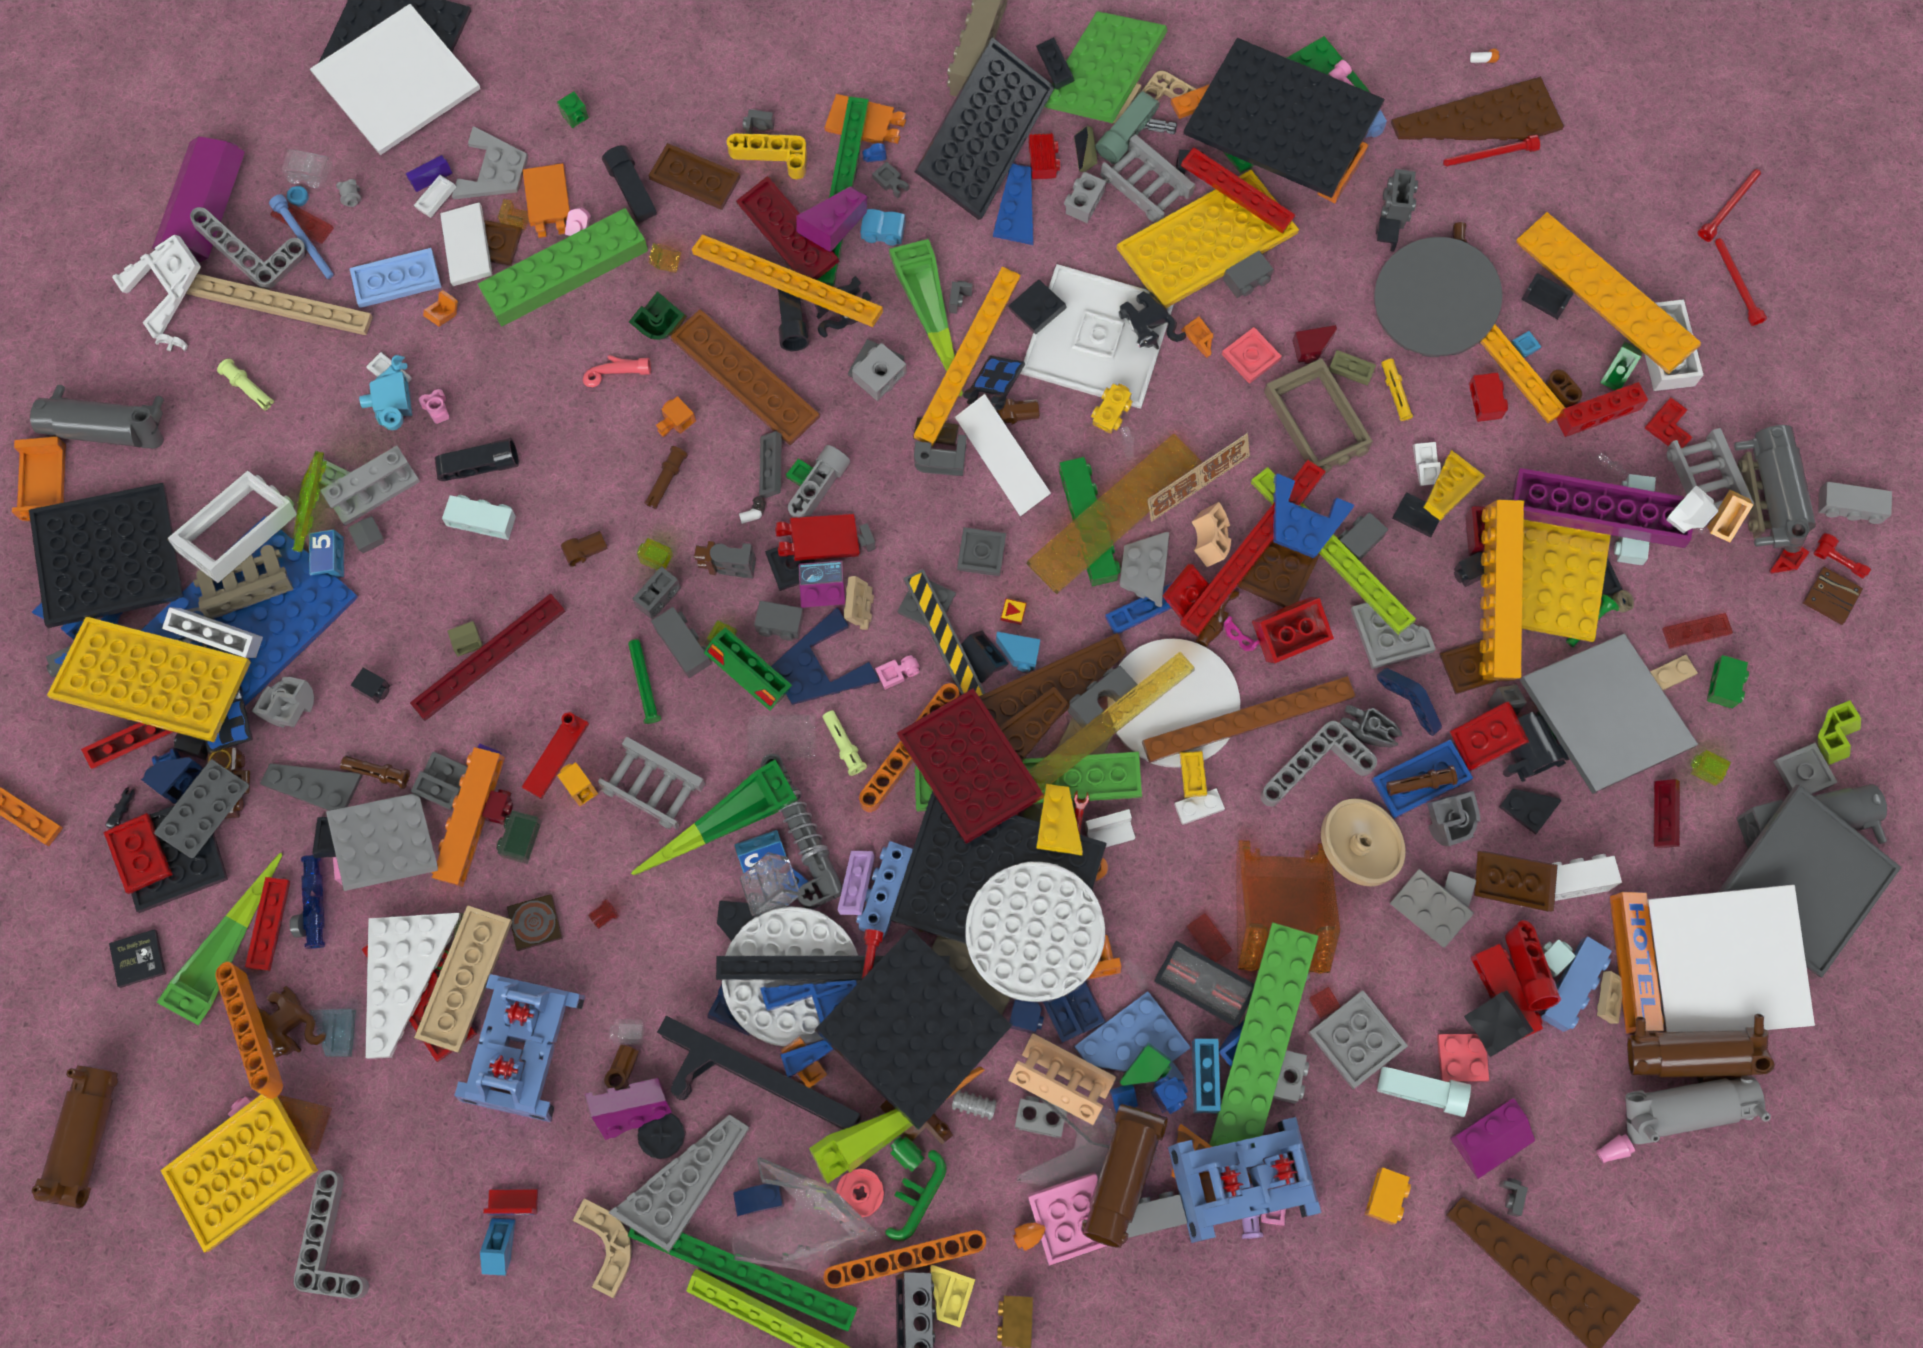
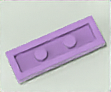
M851 851L837 909L840 915H862L875 858L873 851Z

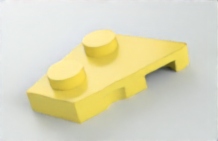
M931 1265L930 1271L934 1282L933 1293L937 1320L961 1327L975 1279Z

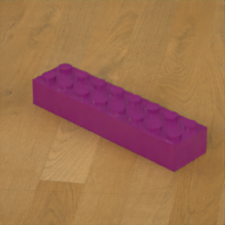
M1519 468L1515 477L1511 500L1524 501V520L1686 548L1692 538L1693 528L1682 533L1666 520L1685 498L1683 496Z

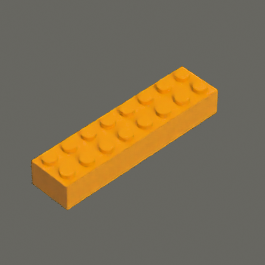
M1496 500L1487 505L1482 512V521L1485 522V531L1482 532V544H1485V553H1482L1481 564L1484 566V574L1481 577V587L1484 588V596L1481 597L1480 605L1481 609H1484V615L1480 621V630L1483 631L1480 653H1483V662L1480 663L1479 672L1480 675H1483V680L1512 681L1521 678L1524 501Z

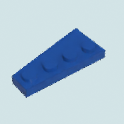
M1012 164L1010 167L993 237L1033 245L1031 167Z

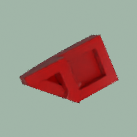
M1803 547L1795 553H1790L1783 549L1769 572L1773 574L1797 570L1809 554V551Z

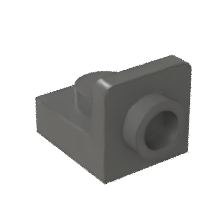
M749 109L748 116L743 119V129L746 130V134H752L753 127L762 131L767 129L773 130V113Z
M952 281L949 313L957 314L958 307H962L963 296H972L973 284L965 281Z
M1507 1178V1181L1504 1180L1499 1183V1187L1512 1191V1194L1509 1193L1505 1202V1207L1508 1208L1507 1214L1514 1217L1522 1216L1528 1188L1521 1186L1522 1182L1519 1180Z

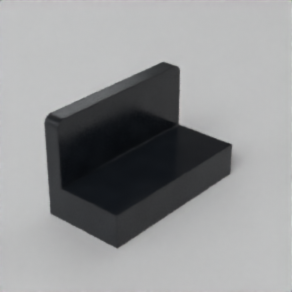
M1405 493L1392 519L1430 538L1440 521L1423 508L1426 503L1425 501L1409 493Z
M983 630L970 634L961 643L980 683H984L994 672L1000 671L1008 665V662Z

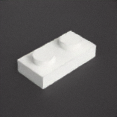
M1217 788L1207 791V796L1190 797L1174 804L1182 825L1224 811L1225 809Z

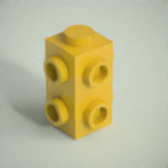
M1112 384L1110 389H1105L1101 397L1104 401L1100 407H1095L1091 415L1094 418V426L1112 434L1113 430L1117 431L1123 421L1120 417L1124 411H1129L1133 403L1130 400L1132 393L1129 392L1130 389L1122 384H1118V386Z

